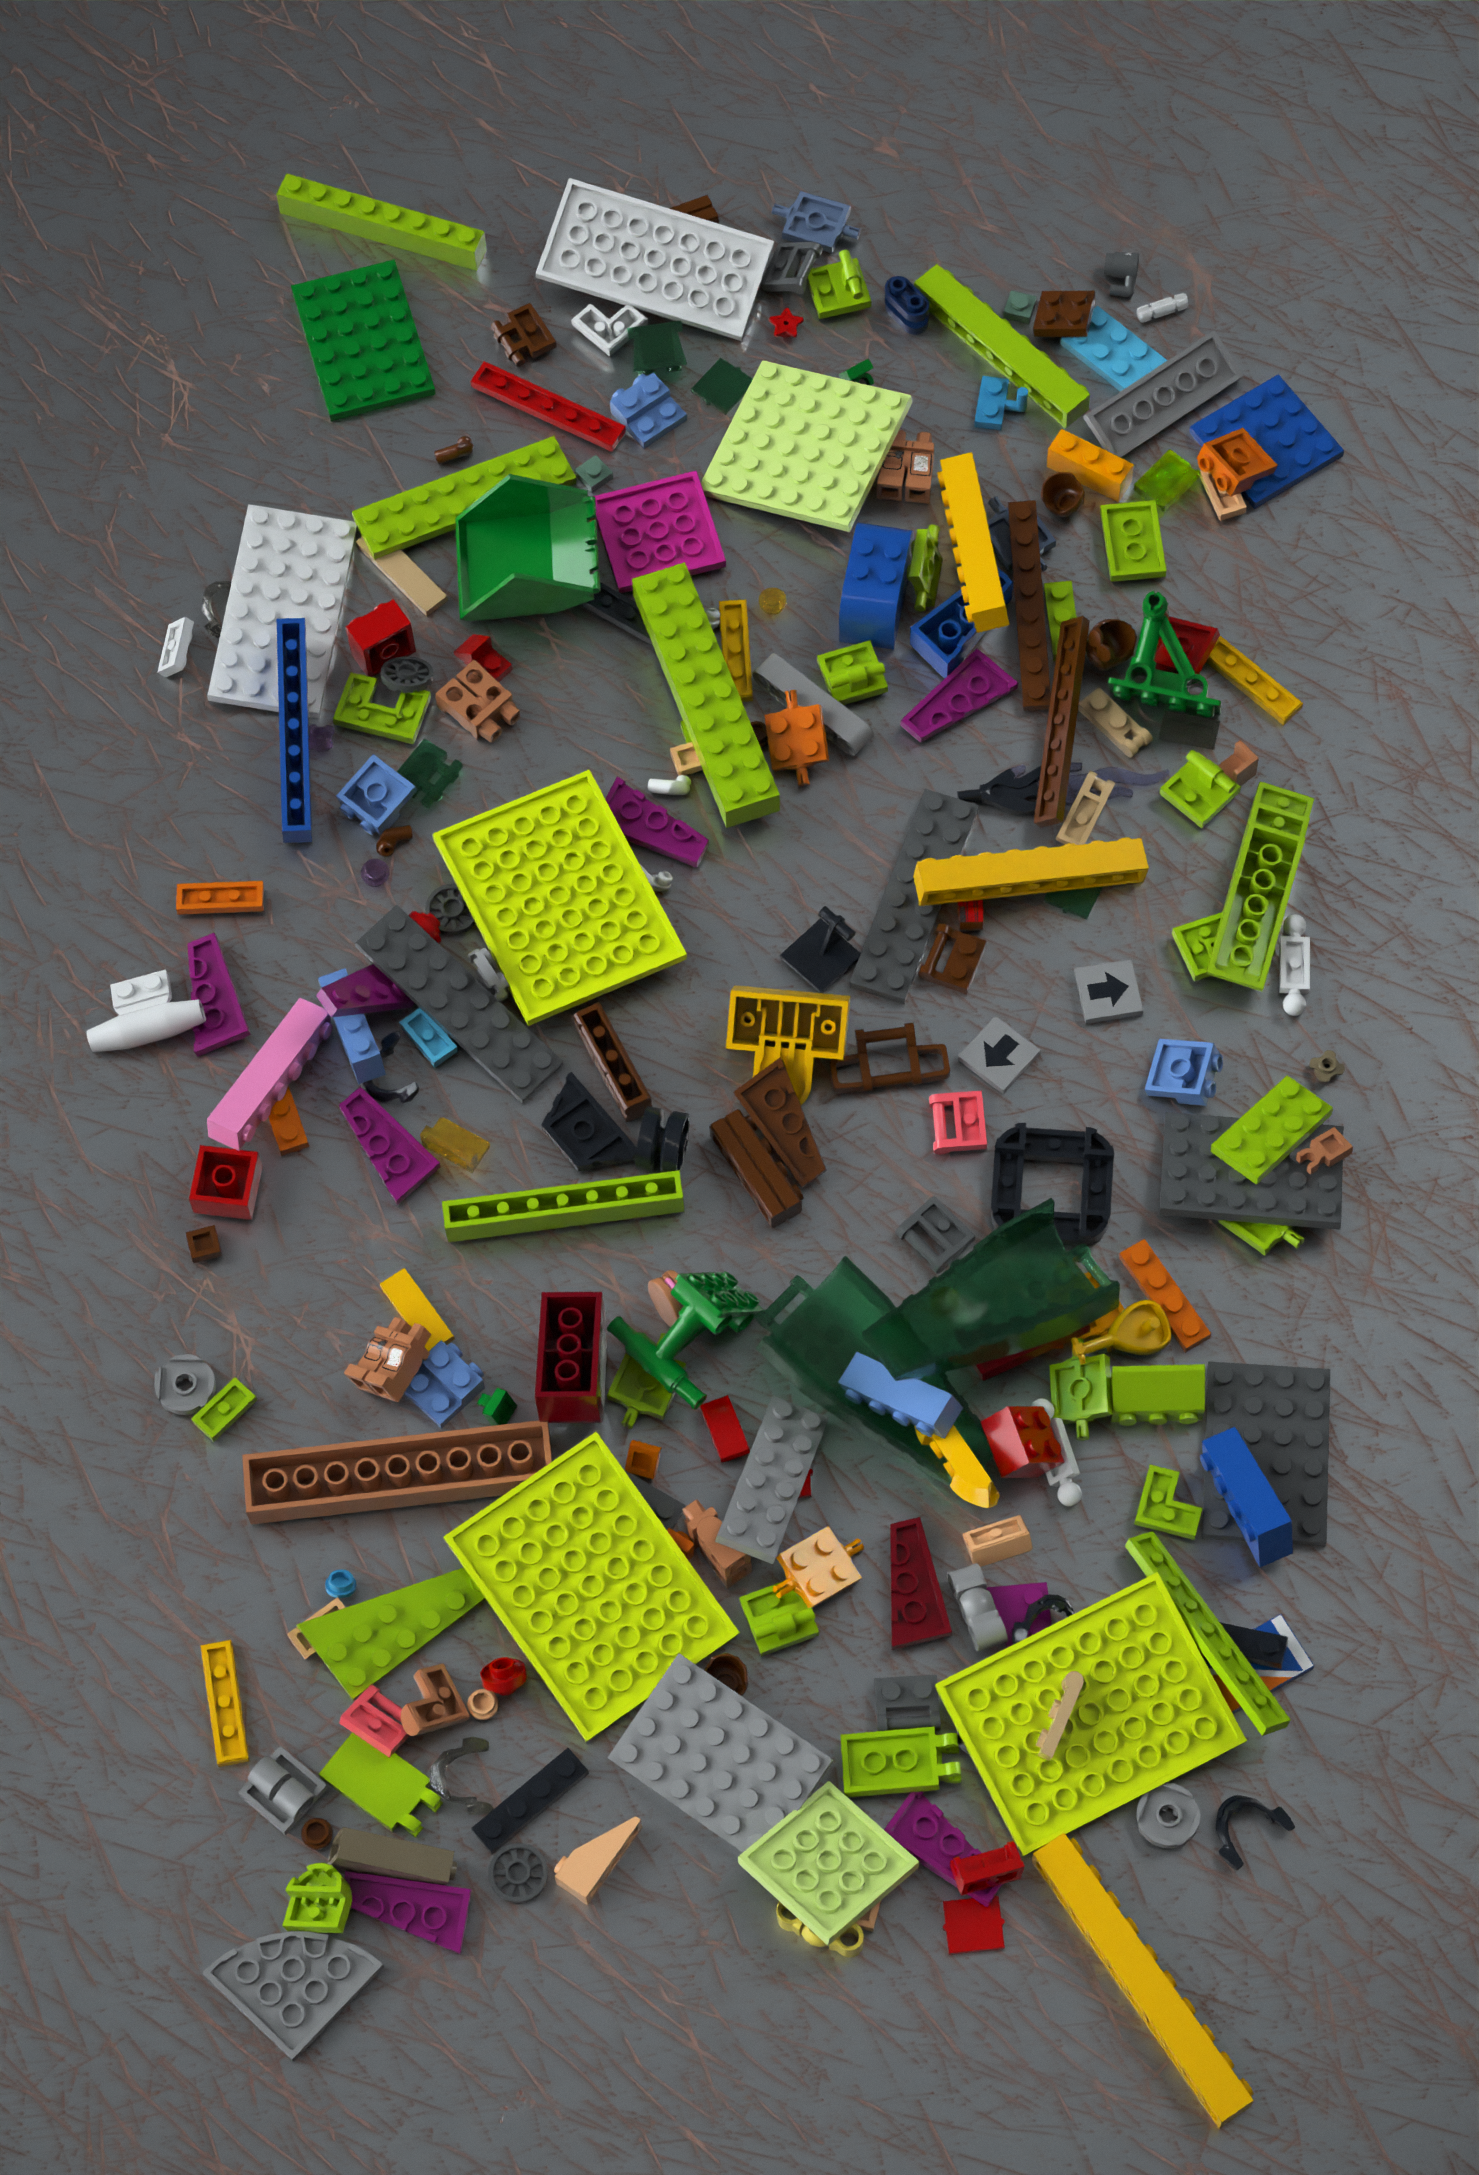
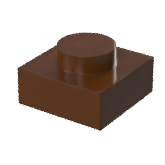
M215 1225L185 1232L193 1263L222 1256Z

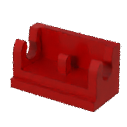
M1014 1841L1007 1842V1845H1004L1002 1848L967 1858L955 1857L949 1863L961 1896L1021 1879L1025 1867Z

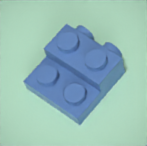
M654 372L648 376L645 374L638 376L634 380L632 387L626 391L623 388L618 389L610 400L611 414L621 424L626 426V430L643 449L687 421V414L671 398L670 390Z
M373 754L336 797L341 805L339 809L344 815L350 819L356 816L362 821L360 826L367 833L373 835L377 832L381 836L382 832L390 828L401 816L399 810L416 793L417 789L411 782Z
M1159 1039L1145 1092L1148 1096L1176 1098L1179 1104L1207 1106L1208 1098H1213L1216 1093L1214 1077L1215 1073L1221 1072L1223 1068V1056L1214 1043Z
M441 1340L429 1351L430 1355L426 1361L422 1360L419 1370L404 1394L442 1429L485 1389L482 1379L484 1376L482 1370L473 1362L467 1365L461 1359L463 1353L455 1344L451 1342L446 1345Z

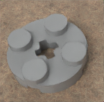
M477 948L469 953L468 958L471 964L475 962L477 965L476 973L485 988L496 998L497 1002L506 1000L508 994L511 993L508 988L509 984L501 971L495 973L494 960L486 948L481 950Z
M191 1354L174 1356L169 1359V1363L165 1364L163 1368L161 1366L157 1371L154 1380L155 1393L163 1408L178 1415L197 1413L214 1397L216 1391L214 1373L208 1364L198 1356ZM185 1378H188L193 1386L187 1391H182L177 1385L183 1383Z
M1165 1783L1143 1794L1136 1812L1140 1834L1150 1843L1161 1848L1183 1847L1196 1834L1201 1818L1200 1809L1192 1793L1185 1787L1174 1783ZM1168 1808L1174 1810L1173 1815L1177 1817V1820L1165 1823L1159 1813L1160 1811L1166 1812Z

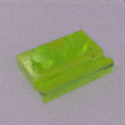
M1169 449L1134 484L1133 490L1148 501L1156 500V505L1161 508V511L1165 512L1200 477V471L1193 469L1190 463Z

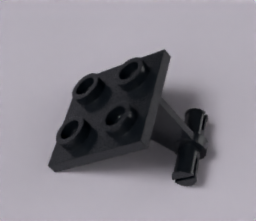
M824 906L819 911L818 916L821 918L780 955V958L819 993H823L855 964L861 954L847 942L855 936L856 931L845 923V918L841 915L837 916L827 906Z

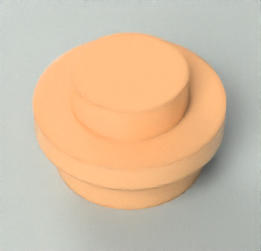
M478 1689L469 1696L467 1707L469 1713L475 1719L488 1720L497 1713L499 1702L494 1692Z

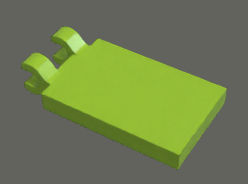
M922 1727L840 1735L844 1794L848 1798L940 1790L939 1781L947 1783L962 1782L960 1762L942 1763V1753H959L957 1733L935 1735V1727Z
M353 1732L318 1774L323 1781L391 1832L399 1825L415 1838L424 1828L417 1818L410 1815L419 1802L423 1803L434 1813L443 1805L442 1798L428 1789L432 1784L430 1778L395 1752L389 1758Z

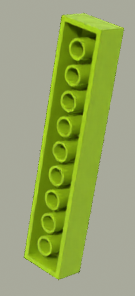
M685 562L633 578V597L726 828L780 811L779 791Z

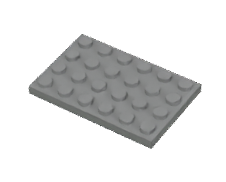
M678 1653L607 1757L741 1852L748 1849L793 1810L798 1811L811 1796L834 1762L828 1755L680 1653Z

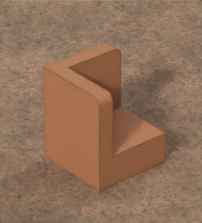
M1239 740L1235 743L1234 753L1218 766L1223 769L1227 776L1242 786L1256 775L1259 758Z

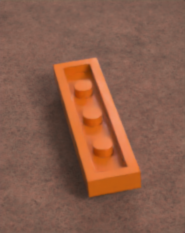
M1145 1238L1119 1253V1259L1147 1299L1157 1302L1165 1311L1171 1326V1333L1185 1353L1211 1338V1332Z

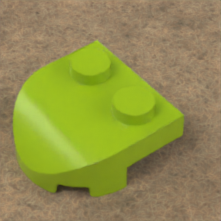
M326 1863L308 1865L306 1867L308 1871L303 1873L298 1879L293 1877L286 1887L285 1891L291 1898L282 1926L288 1932L343 1933L352 1904V1892L348 1882L332 1865Z

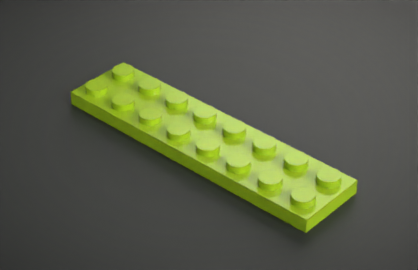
M555 436L353 510L352 516L375 560L397 550L455 530V518L509 474L565 486L577 484V480Z

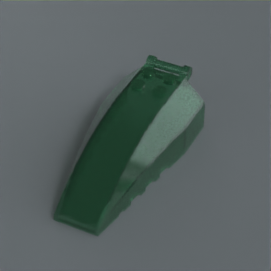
M1050 1198L1000 1225L974 1245L970 1253L962 1259H956L952 1262L948 1270L938 1277L934 1276L922 1290L915 1295L911 1294L902 1301L901 1305L891 1309L862 1332V1337L895 1381L930 1377L1002 1358L1068 1336L1118 1308L1120 1284L1117 1280L1109 1279L1091 1256V1250L1086 1244H1080L1066 1252L1054 1225L1055 1202ZM1076 1262H1081L1099 1284L1098 1288L1092 1285Z
M846 1255L815 1290L802 1277L796 1275L790 1281L791 1285L765 1311L761 1310L755 1316L756 1321L771 1333L769 1336L765 1335L756 1349L792 1385L869 1439L934 1479L950 1487L952 1478L943 1466L947 1461L944 1456L938 1459L930 1445H922L913 1424L909 1423L908 1426H904L895 1421L892 1415L887 1412L884 1415H880L868 1407L869 1404L862 1401L859 1405L845 1397L846 1391L838 1381L856 1352L952 1394L963 1407L953 1425L982 1467L993 1457L980 1419L976 1414L972 1413L966 1400L957 1393L948 1381V1376L943 1370H940L929 1355L930 1352L910 1330V1325L889 1297ZM799 1293L802 1294L806 1299L779 1325L774 1318Z

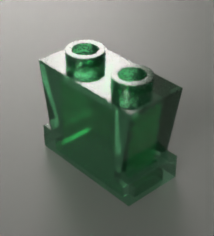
M681 321L626 328L627 338L633 339L632 372L638 371L639 376L642 374L647 376L653 372L655 373L654 369L664 367L666 373L682 371L681 365L687 364L677 333L683 331Z

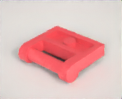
M982 1090L939 1093L929 1096V1106L933 1108L936 1139L933 1142V1150L935 1154L943 1155L953 1151L987 1149ZM953 1105L956 1138L947 1139L944 1107Z
M372 1684L341 1715L339 1724L390 1758L410 1735L405 1732L401 1724L372 1705H376L401 1722L402 1708L380 1694V1689Z

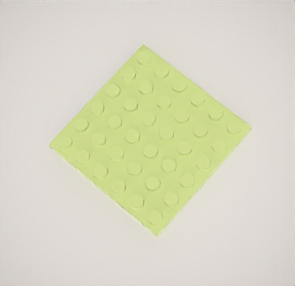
M762 360L701 481L704 495L850 532L911 407L912 397L900 392Z

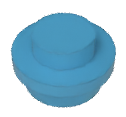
M335 1570L327 1578L325 1589L332 1597L346 1598L356 1591V1580L347 1570Z

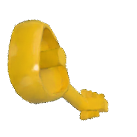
M1141 1300L1129 1305L1118 1315L1109 1328L1107 1335L1083 1343H1079L1076 1337L1072 1338V1352L1075 1357L1079 1358L1081 1365L1086 1363V1354L1109 1346L1131 1354H1155L1163 1350L1170 1343L1171 1326L1165 1311L1157 1302Z

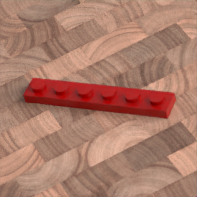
M485 361L470 381L472 388L611 452L614 451L626 433L625 425Z

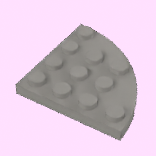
M290 1931L258 1937L255 1941L237 1949L233 1948L209 1965L202 1974L294 2062L384 1968V1965L370 1953L355 1944L330 1937L327 1934L309 1931Z

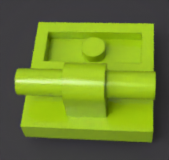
M847 249L839 252L841 262L812 268L807 278L819 319L872 307V301L858 259H852Z
M870 640L817 655V663L828 692L842 705L888 692V685L884 677V673H886L883 662H878Z
M1191 750L1186 756V759L1189 761L1160 788L1159 794L1199 827L1203 828L1240 793L1241 786L1227 776L1223 769L1213 761L1206 759L1199 752Z
M779 1583L739 1597V1602L761 1657L819 1636V1630L814 1620L816 1617L812 1607L808 1608L802 1597L795 1593L794 1590L778 1598L776 1594L779 1591L774 1593L773 1586Z

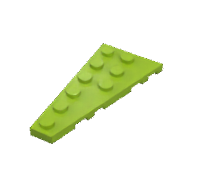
M463 1567L299 1623L296 1626L353 1700L370 1685L377 1682L484 1600L485 1597Z

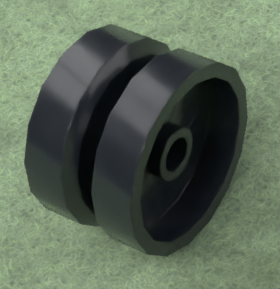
M647 1106L642 1118L635 1160L637 1170L653 1172L660 1158L661 1173L679 1170L681 1172L688 1146L690 1114L673 1111L666 1123V1115L663 1109Z

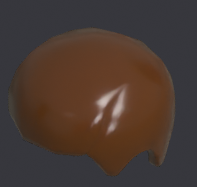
M1058 472L1049 476L1042 484L1041 499L1052 514L1068 517L1076 513L1084 504L1085 491L1082 484L1072 473Z
M729 1653L715 1655L710 1658L704 1671L743 1696L749 1685L748 1669L740 1658Z

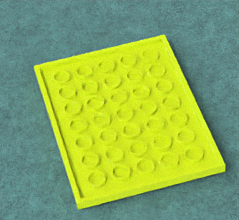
M590 769L433 833V840L499 970L509 984L508 988L528 1026L687 960V953Z
M597 1432L565 1452L446 1534L443 1538L586 1743L645 1702L678 1653L697 1665L740 1634Z
M1158 1572L935 1684L940 1698L1022 1857L1046 1845L1062 1833L1068 1834L1247 1742ZM1077 1671L1083 1676V1686L1053 1758L1048 1761L1038 1756L1041 1748L1037 1747L1036 1743L1042 1729L1048 1730L1053 1719L1048 1717L1054 1700L1061 1701L1064 1694L1061 1686L1063 1678L1069 1672Z

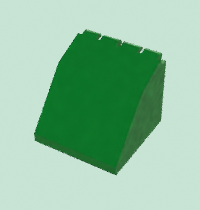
M509 474L455 518L460 620L479 621L555 613L594 600V594L600 592L599 571L593 573L594 570L599 569L598 546L594 545L598 542L597 521L592 520L590 522L591 519L596 518L595 497L588 496V490Z

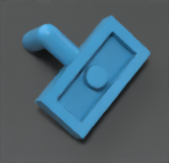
M982 376L974 427L1001 431L1005 410L1014 412L1026 411L1028 400L1027 388H1018L1016 401L1007 400L1009 379Z

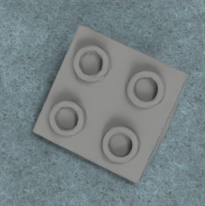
M280 1746L271 1757L266 1756L255 1765L248 1776V1782L238 1794L286 1836L324 1794L328 1787Z

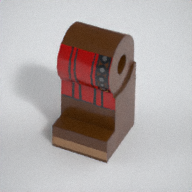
M983 899L956 902L959 931L983 930Z

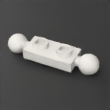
M1293 914L1288 916L1283 923V929L1288 936L1280 937L1279 993H1289L1283 1000V1008L1287 1014L1298 1016L1306 1009V1000L1301 994H1309L1310 937H1301L1306 930V921L1302 916Z
M1044 1398L1037 1399L1031 1406H1043L1049 1415L1052 1431L1061 1446V1454L1065 1462L1046 1472L1049 1485L1054 1487L1060 1486L1057 1492L1059 1501L1065 1506H1074L1080 1502L1082 1491L1079 1485L1072 1482L1071 1479L1078 1476L1080 1472L1062 1418L1054 1417L1052 1419L1054 1415L1053 1404Z

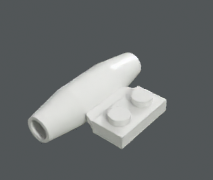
M165 969L111 984L113 1008L119 1016L87 1030V1038L93 1053L130 1049L174 1037L206 1022V1016L200 999L170 1002L173 999L170 978Z

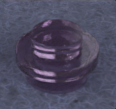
M379 859L368 860L361 869L363 882L372 887L385 884L390 876L388 865Z

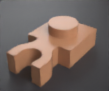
M1333 1127L1311 1140L1310 1148L1299 1151L1296 1161L1300 1164L1304 1160H1311L1312 1162L1307 1166V1172L1311 1175L1318 1170L1320 1164L1325 1163L1328 1167H1331L1351 1155L1353 1146Z

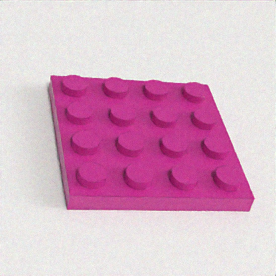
M697 470L593 496L596 502V521L619 593L633 591V578L684 562L690 576L726 567V559Z

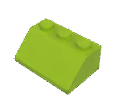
M1205 1364L1112 1366L1111 1391L1113 1415H1111V1422L1130 1426L1137 1422L1147 1421L1153 1425H1162L1167 1423V1421L1193 1424L1198 1422V1420H1203L1205 1411Z

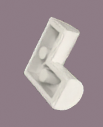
M589 304L571 322L573 327L610 357L648 325V318L628 304L609 319L596 307Z

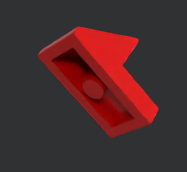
M473 634L454 651V655L466 665L475 660L498 682L513 670L512 664L492 648L490 636Z

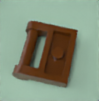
M938 924L935 931L936 939L925 965L920 967L918 976L925 981L967 995L987 946V941L954 930L947 924ZM946 942L955 943L943 973L936 971V966Z

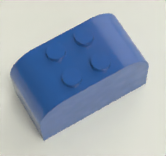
M857 523L840 602L839 642L858 644L870 640L873 647L894 650L908 584L907 566L911 564L912 560L911 543L914 540L913 530Z

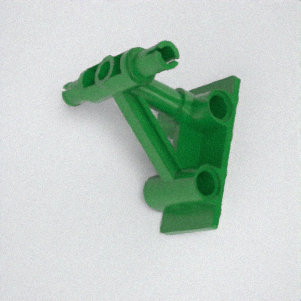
M1149 592L1142 602L1144 619L1135 657L1131 659L1125 680L1109 677L1108 685L1110 692L1114 693L1115 698L1130 700L1131 697L1141 698L1142 703L1146 705L1158 706L1159 702L1169 704L1170 709L1179 712H1186V708L1198 710L1197 714L1203 717L1214 718V714L1221 715V701L1208 698V683L1202 675L1195 674L1168 620L1169 603L1161 593ZM1159 638H1161L1178 674L1155 669L1157 663L1154 660ZM1137 676H1145L1147 678L1143 683H1135L1133 681ZM1194 687H1199L1203 690L1198 695L1189 693V690Z
M726 1271L724 1273L702 1272L679 1273L675 1279L678 1282L673 1287L671 1295L683 1307L678 1312V1319L658 1344L645 1333H637L621 1316L613 1319L607 1327V1331L625 1346L626 1354L634 1358L669 1393H677L693 1410H696L704 1403L707 1395L689 1380L688 1372L674 1358L706 1329H709L716 1335L729 1325L736 1333H739L751 1323L756 1315H761L765 1311L759 1305L760 1300L749 1291L744 1292L737 1285L739 1283L738 1280Z

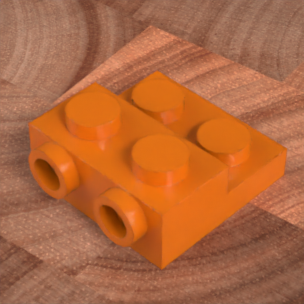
M1244 428L1204 443L1196 458L1199 468L1203 472H1209L1215 479L1217 488L1221 491H1226L1230 496L1251 489L1254 481L1274 473L1278 466Z

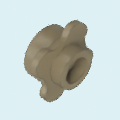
M1332 1050L1325 1051L1324 1055L1319 1058H1312L1309 1063L1310 1068L1314 1069L1316 1077L1323 1083L1333 1080L1337 1075H1342L1345 1070L1344 1065L1337 1061L1335 1058L1336 1053ZM1328 1064L1330 1068H1325L1324 1065Z

